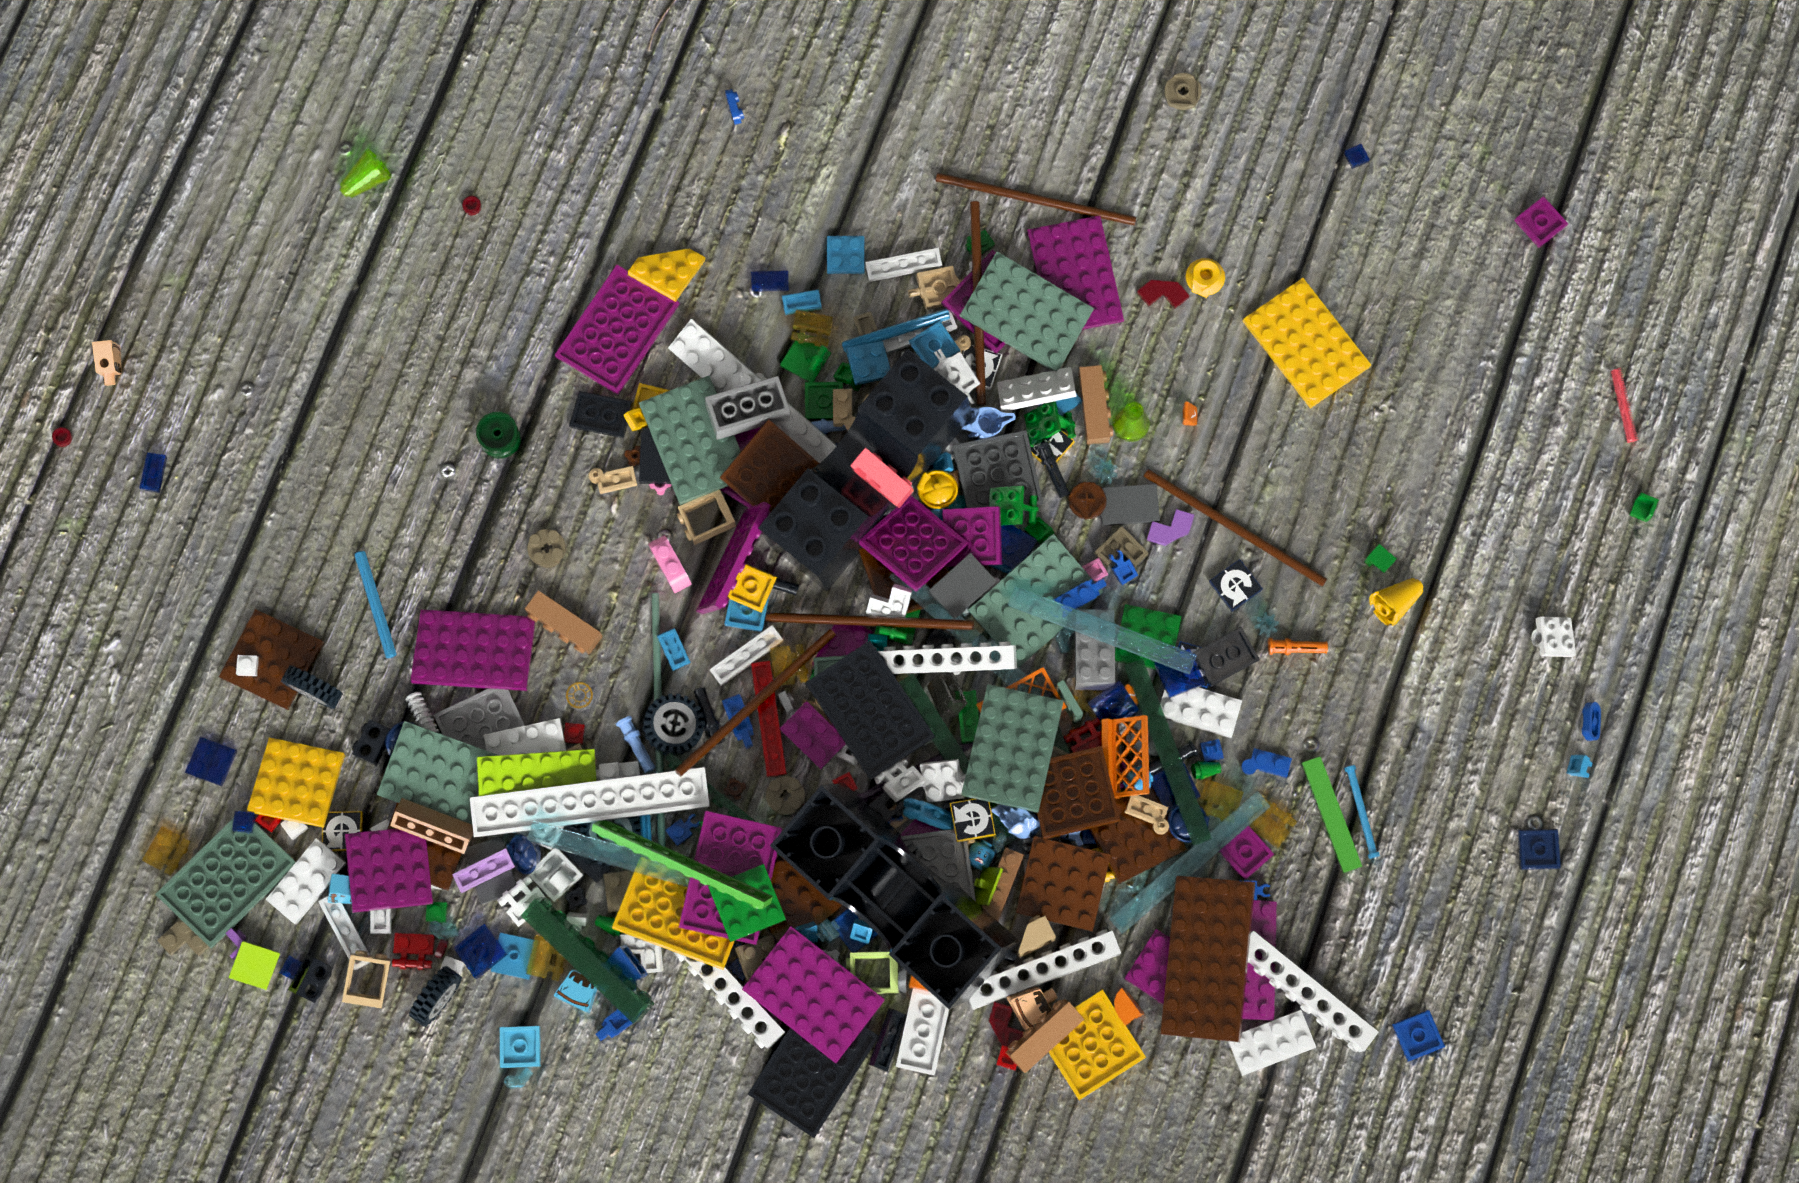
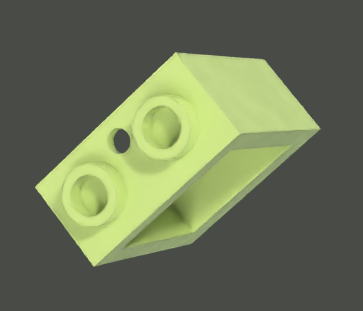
M890 952L850 953V958H846V969L850 970L854 976H856L855 960L890 959V987L871 989L877 994L898 993V963L889 955Z

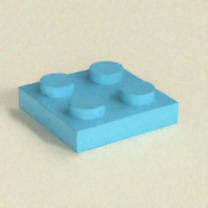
M540 1026L500 1027V1068L541 1067Z

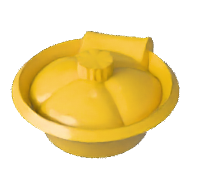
M1197 259L1189 265L1186 271V282L1191 292L1207 298L1222 288L1225 282V272L1222 266L1213 259Z
M943 470L924 472L916 486L921 501L926 506L934 509H942L951 505L958 493L956 480L951 474Z

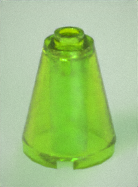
M369 148L364 151L340 183V191L346 198L348 196L351 198L356 197L392 178L384 163L380 162L376 158L377 155Z
M1130 402L1115 412L1112 419L1113 431L1117 437L1127 442L1138 441L1144 438L1149 430V416L1140 403Z

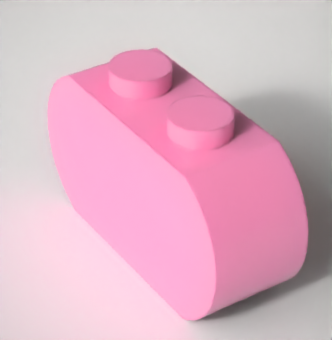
M665 535L648 543L674 594L692 585Z

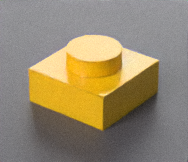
M641 408L627 411L623 415L632 431L648 426Z

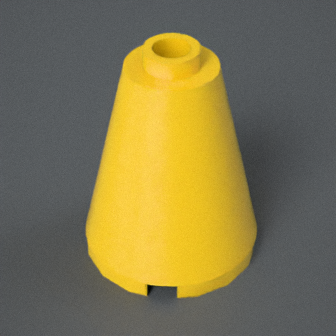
M1410 578L1373 592L1369 597L1370 606L1373 604L1375 607L1374 614L1385 625L1392 624L1394 626L1422 595L1423 584L1418 579Z

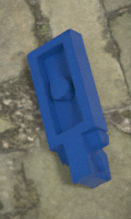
M1091 579L1053 600L1061 615L1065 616L1097 598L1096 596L1100 595L1098 590L1107 586L1104 579H1100L1095 583Z
M740 694L722 700L729 720L744 707ZM747 716L733 729L737 740L743 739L746 749L753 747L750 736L754 735L753 727Z
M634 996L604 1019V1022L601 1023L603 1028L596 1033V1036L600 1041L608 1036L613 1038L648 1013V1011L637 996Z

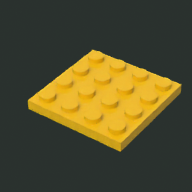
M269 738L247 811L324 828L345 754L343 752Z
M1103 990L1074 1007L1084 1020L1048 1052L1078 1100L1083 1099L1146 1058L1126 1025L1118 1017L1114 1006Z

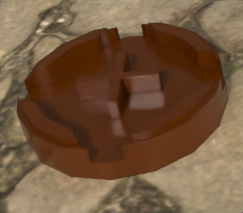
M1081 482L1069 494V507L1081 519L1089 520L1096 518L1106 507V494L1101 486L1095 482Z

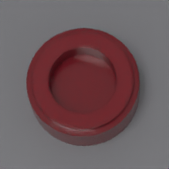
M475 196L466 197L462 203L463 210L468 215L473 216L481 211V202Z
M65 427L55 429L52 434L53 442L60 447L68 446L73 439L72 433Z
M440 939L434 957L443 958L448 946V940Z

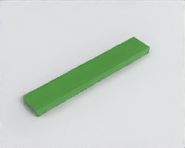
M1321 756L1303 762L1302 767L1342 872L1346 873L1362 867Z

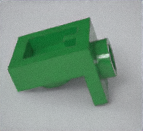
M986 230L980 232L981 255L995 247L994 241ZM968 236L965 246L970 254H972L971 236Z
M842 362L833 376L837 382L850 384L854 391H859L863 385H855L849 363Z
M1039 516L1036 518V523H1030L1024 528L1026 533L1039 546L1052 534L1055 535L1053 529Z

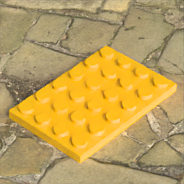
M1304 278L1243 319V323L1310 409L1371 367L1367 358Z
M641 855L612 929L724 970L734 941L730 942L727 938L679 928L690 877L684 876L678 870L669 869L664 864L652 861L648 857Z

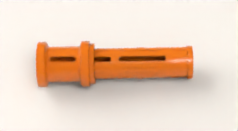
M1285 638V640L1268 639L1269 655L1273 653L1289 655L1291 652L1327 654L1328 651L1327 641H1291L1289 638Z

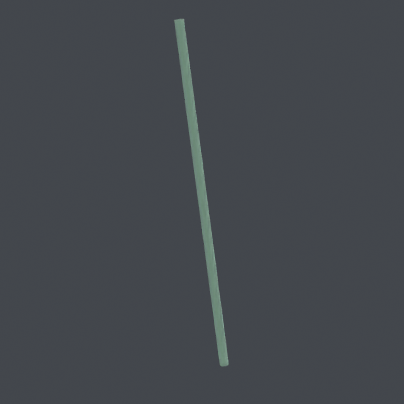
M652 593L654 701L662 696L661 646L657 639V635L660 634L659 593ZM655 750L656 773H663V752ZM658 813V844L666 847L665 813Z

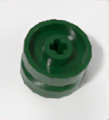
M491 412L479 420L476 427V437L482 450L488 456L504 459L513 455L518 450L521 443V434L512 417L503 412Z

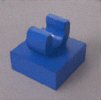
M1219 739L1200 743L1204 762H1212L1224 758Z

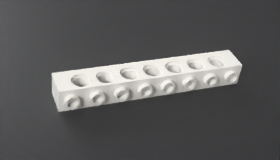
M991 642L980 643V647H972V643L960 644L961 648H953V644H942L941 648L934 649V645H922V649H915V646H903V650H896V647H884V651H878L885 658V663L893 674L1017 668L1016 645H1011V642H999V646H991ZM994 650L1000 653L998 661H994L991 658V653ZM975 651L981 654L979 662H975L972 659V654ZM955 652H959L962 656V660L959 663L953 660ZM936 653H940L943 657L940 664L934 661ZM899 654L904 657L902 665L896 663V656ZM917 654L923 656V663L920 665L915 662Z
M1105 929L1097 932V937L1091 939L1088 936L1077 940L1078 944L1073 946L1070 943L1062 945L1057 952L1052 953V950L1046 951L1041 954V958L1035 960L1033 957L1022 961V965L1017 967L1015 964L1004 967V971L998 974L996 971H993L982 984L990 985L992 992L985 995L979 988L969 999L972 1010L1120 955L1121 951L1113 931L1108 932ZM1092 944H1101L1102 951L1095 953L1092 950ZM1081 950L1084 953V958L1081 960L1075 959L1073 952ZM1063 957L1066 964L1063 967L1057 966L1055 958ZM1038 964H1045L1047 972L1044 974L1038 973L1036 970ZM1019 971H1026L1029 974V978L1025 981L1018 978ZM1003 977L1010 980V986L1007 988H1003L999 984V980Z
M1251 932L1248 962L1254 967L1253 970L1257 974L1265 975L1270 979L1269 983L1277 989L1281 988L1286 992L1285 996L1291 1001L1296 1000L1304 1012L1312 1013L1317 1017L1316 1021L1324 1027L1328 1026L1333 1030L1332 1034L1338 1039L1343 1038L1351 1050L1355 1052L1365 1051L1378 1034V1031L1256 932ZM1256 950L1262 953V960L1256 959ZM1271 963H1275L1278 966L1277 973L1271 971ZM1287 975L1291 976L1294 980L1292 986L1286 982ZM1303 988H1306L1309 991L1308 998L1303 997ZM1318 1001H1322L1324 1003V1011L1318 1009ZM1334 1013L1340 1016L1339 1024L1333 1020ZM1350 1026H1353L1356 1029L1355 1036L1350 1035Z
M674 952L681 962L685 960L689 964L687 969L694 976L698 974L703 979L700 983L707 990L711 988L716 993L713 997L721 1005L725 1003L729 1007L727 1012L734 1019L738 1017L743 1022L740 1026L748 1034L752 1032L756 1036L754 1041L761 1049L764 1046L769 1049L785 1034L782 1028L757 1001L742 990L743 986L726 968L722 970L713 966L712 973L705 975L702 969L708 964L691 960L687 956ZM719 979L726 980V986L723 989L716 988V982ZM733 993L740 996L739 1001L735 1004L729 1002V997ZM745 1008L753 1010V1015L750 1018L743 1017L742 1012ZM760 1022L767 1025L763 1033L756 1031V1025Z

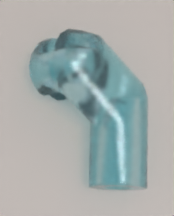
M1066 625L1056 635V641L1061 654L1070 651L1067 641L1074 632L1071 625Z
M1002 832L993 837L991 849L994 850L995 855L1000 854L1004 850L1003 843L1006 842L1007 837Z
M432 921L429 925L430 932L439 939L458 936L456 926L445 928L438 921Z
M525 1067L520 1076H506L504 1084L509 1089L522 1088L533 1072Z

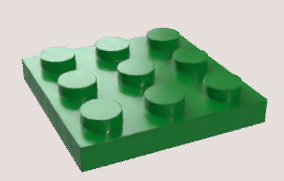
M1125 604L1115 649V661L1170 673L1182 616Z
M764 864L732 877L773 896L771 904L763 909L754 908L745 901H739L728 893L719 892L717 888L708 886L730 942L786 920Z

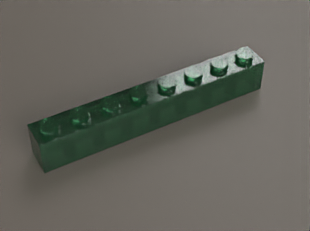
M535 898L521 917L633 1024L640 1022L655 1004L651 1000V996L647 992L641 991L632 978L626 977L620 966L608 960L609 956L605 952L599 951L590 938H585L580 933V928L575 924H571L563 912L557 911L548 898Z

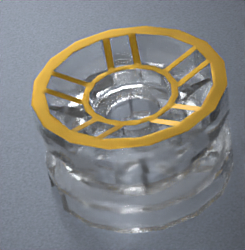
M576 682L566 692L567 702L576 711L589 709L594 703V693L586 683ZM581 693H583V699L578 700L576 696L581 695Z

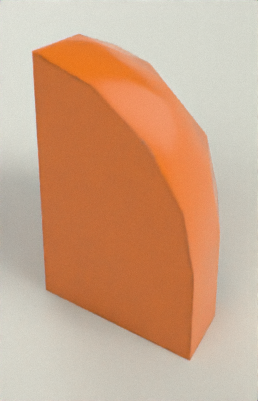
M1121 988L1116 994L1114 1006L1118 1017L1124 1025H1128L1135 1018L1137 1019L1142 1016L1144 1012L1134 998L1124 988Z

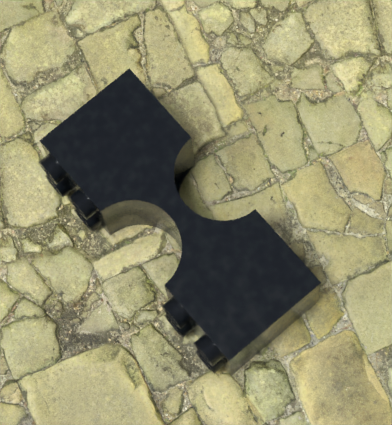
M907 349L858 407V413L853 424L835 449L816 467L812 469L807 468L758 527L768 545L827 592L859 554V549L863 548L859 545V540L880 522L892 504L854 473L850 465L866 448L872 454L876 453L880 456L886 466L889 464L896 469V474L900 478L904 476L911 482L917 476L928 471L972 418L968 396Z
M845 783L821 785L770 847L828 900L842 904L863 919L886 943L890 950L889 955L948 1009L968 1001L1017 945L1019 940L964 890L949 884L925 866L904 844L901 839L902 835Z

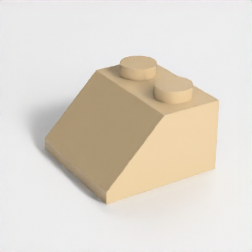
M1037 915L1029 920L1017 954L1019 959L1055 941L1056 936L1046 916L1040 917V915Z

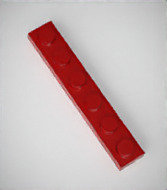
M770 661L751 663L755 696L773 681ZM774 692L757 707L767 778L787 775Z

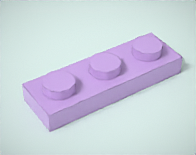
M505 848L452 875L460 892L463 893L514 868L515 865Z

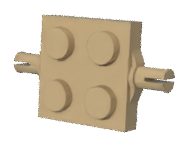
M953 266L919 272L916 274L918 288L908 290L909 298L920 295L925 310L942 307L941 302L963 279H958Z

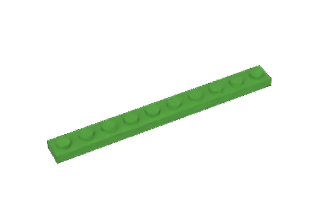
M599 820L592 826L591 831L597 833L598 836L608 838L619 846L630 848L634 853L643 854L652 861L664 864L669 869L678 870L684 876L693 877L704 885L715 887L719 892L728 893L739 901L751 904L754 908L763 909L771 904L773 896L610 821Z

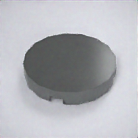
M900 965L898 989L900 993H907L909 973Z

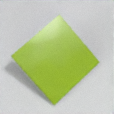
M983 868L980 878H976L974 892L976 902L979 905H990L1003 871L1002 868Z
M242 941L228 978L267 990L280 953Z

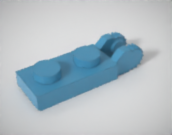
M912 798L904 799V806L906 807L903 810L904 817L917 819L942 830L954 829L950 811Z

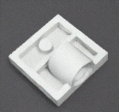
M1535 618L1537 629L1532 632L1531 640L1534 646H1539L1540 656L1572 657L1576 655L1571 618Z
M557 847L550 851L536 865L535 870L529 874V877L554 902L583 876Z

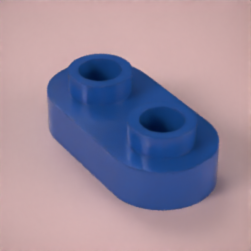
M732 89L725 90L734 125L741 124V119H744L742 108L738 109L737 107L739 102L737 91L733 92Z
M1589 702L1585 704L1582 710V735L1587 741H1595L1600 737L1601 709L1597 702Z

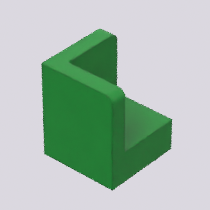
M1640 493L1635 498L1629 515L1648 522L1654 514L1659 499Z
M1378 544L1364 563L1369 567L1373 564L1385 573L1397 558Z

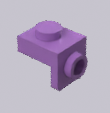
M231 928L225 934L238 947L230 955L235 960L242 941H245L247 937L240 929L236 931Z

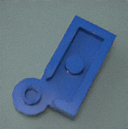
M1254 748L1251 759H1246L1242 763L1241 769L1247 775L1255 773L1258 769L1262 772L1287 778L1292 758Z

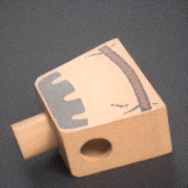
M112 340L92 342L96 373L103 376L104 385H115V375L122 373L120 345Z
M1037 986L1006 997L1024 1030L1029 1027L1033 1028L1043 1014H1048L1052 1010L1049 1003L1058 999L1052 988L1042 993L1041 989Z

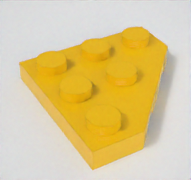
M690 248L638 257L628 270V275L676 302L705 262V257Z

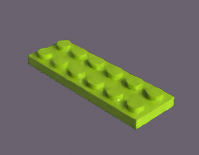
M595 749L476 757L478 796L596 781Z

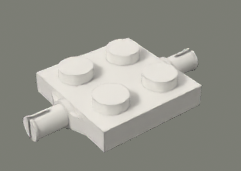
M941 349L934 352L940 361L934 370L965 393L970 401V406L975 404L969 393L981 383L963 354L959 352L952 357L946 358Z
M959 759L920 764L921 774L926 780L919 787L924 788L927 802L965 798V796H961L966 774H963L960 768Z

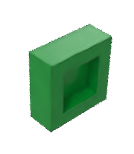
M433 902V904H428L426 907V922L446 923L448 903Z

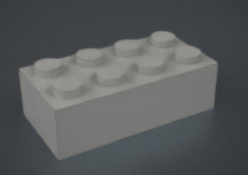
M778 376L705 397V406L717 440L762 427L768 419L776 423L790 418V409Z
M1076 609L1074 618L1075 690H1114V610Z

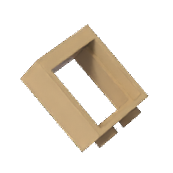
M720 490L678 507L679 513L677 517L681 524L685 523L687 530L684 532L688 541L692 540L694 545L736 527L735 520ZM716 501L726 523L696 536L686 514Z
M356 950L355 953L352 952L350 955L342 1002L382 1008L391 959L387 958L385 954L376 953L375 956L367 955L368 952ZM355 960L385 964L379 997L350 992Z

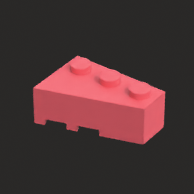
M865 448L850 465L854 473L897 508H900L914 491L911 487L912 483L904 476L900 478L896 474V469L889 464L886 466L880 456L876 453L872 454Z

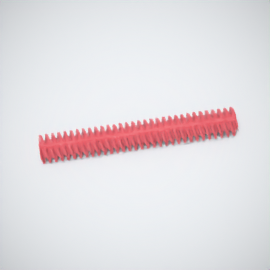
M1618 368L1610 372L1613 385H1615L1614 389L1617 394L1618 405H1620L1619 409L1620 414H1622L1621 418L1622 423H1624L1625 436L1628 441L1627 443L1637 441L1638 439L1636 438L1638 437H1635L1637 432L1633 428L1634 421L1630 417L1632 412L1628 408L1630 403L1626 399L1628 394L1624 390L1626 389L1624 388L1625 383L1622 381L1624 379H1621L1623 378L1622 370Z

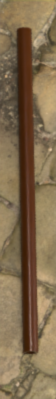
M937 173L936 182L1088 216H1100L1101 219L1135 226L1136 216L943 173Z
M979 201L970 202L973 291L982 278ZM974 325L976 377L981 383L976 387L977 406L986 405L984 330Z
M1148 469L1143 477L1157 484L1323 587L1327 581V578L1152 470Z
M766 613V622L974 629V620Z
M829 629L683 761L674 770L676 774L682 777L836 636L834 631Z

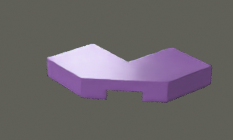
M1176 509L1171 527L1152 521L1147 541L1166 546L1188 535L1194 514Z

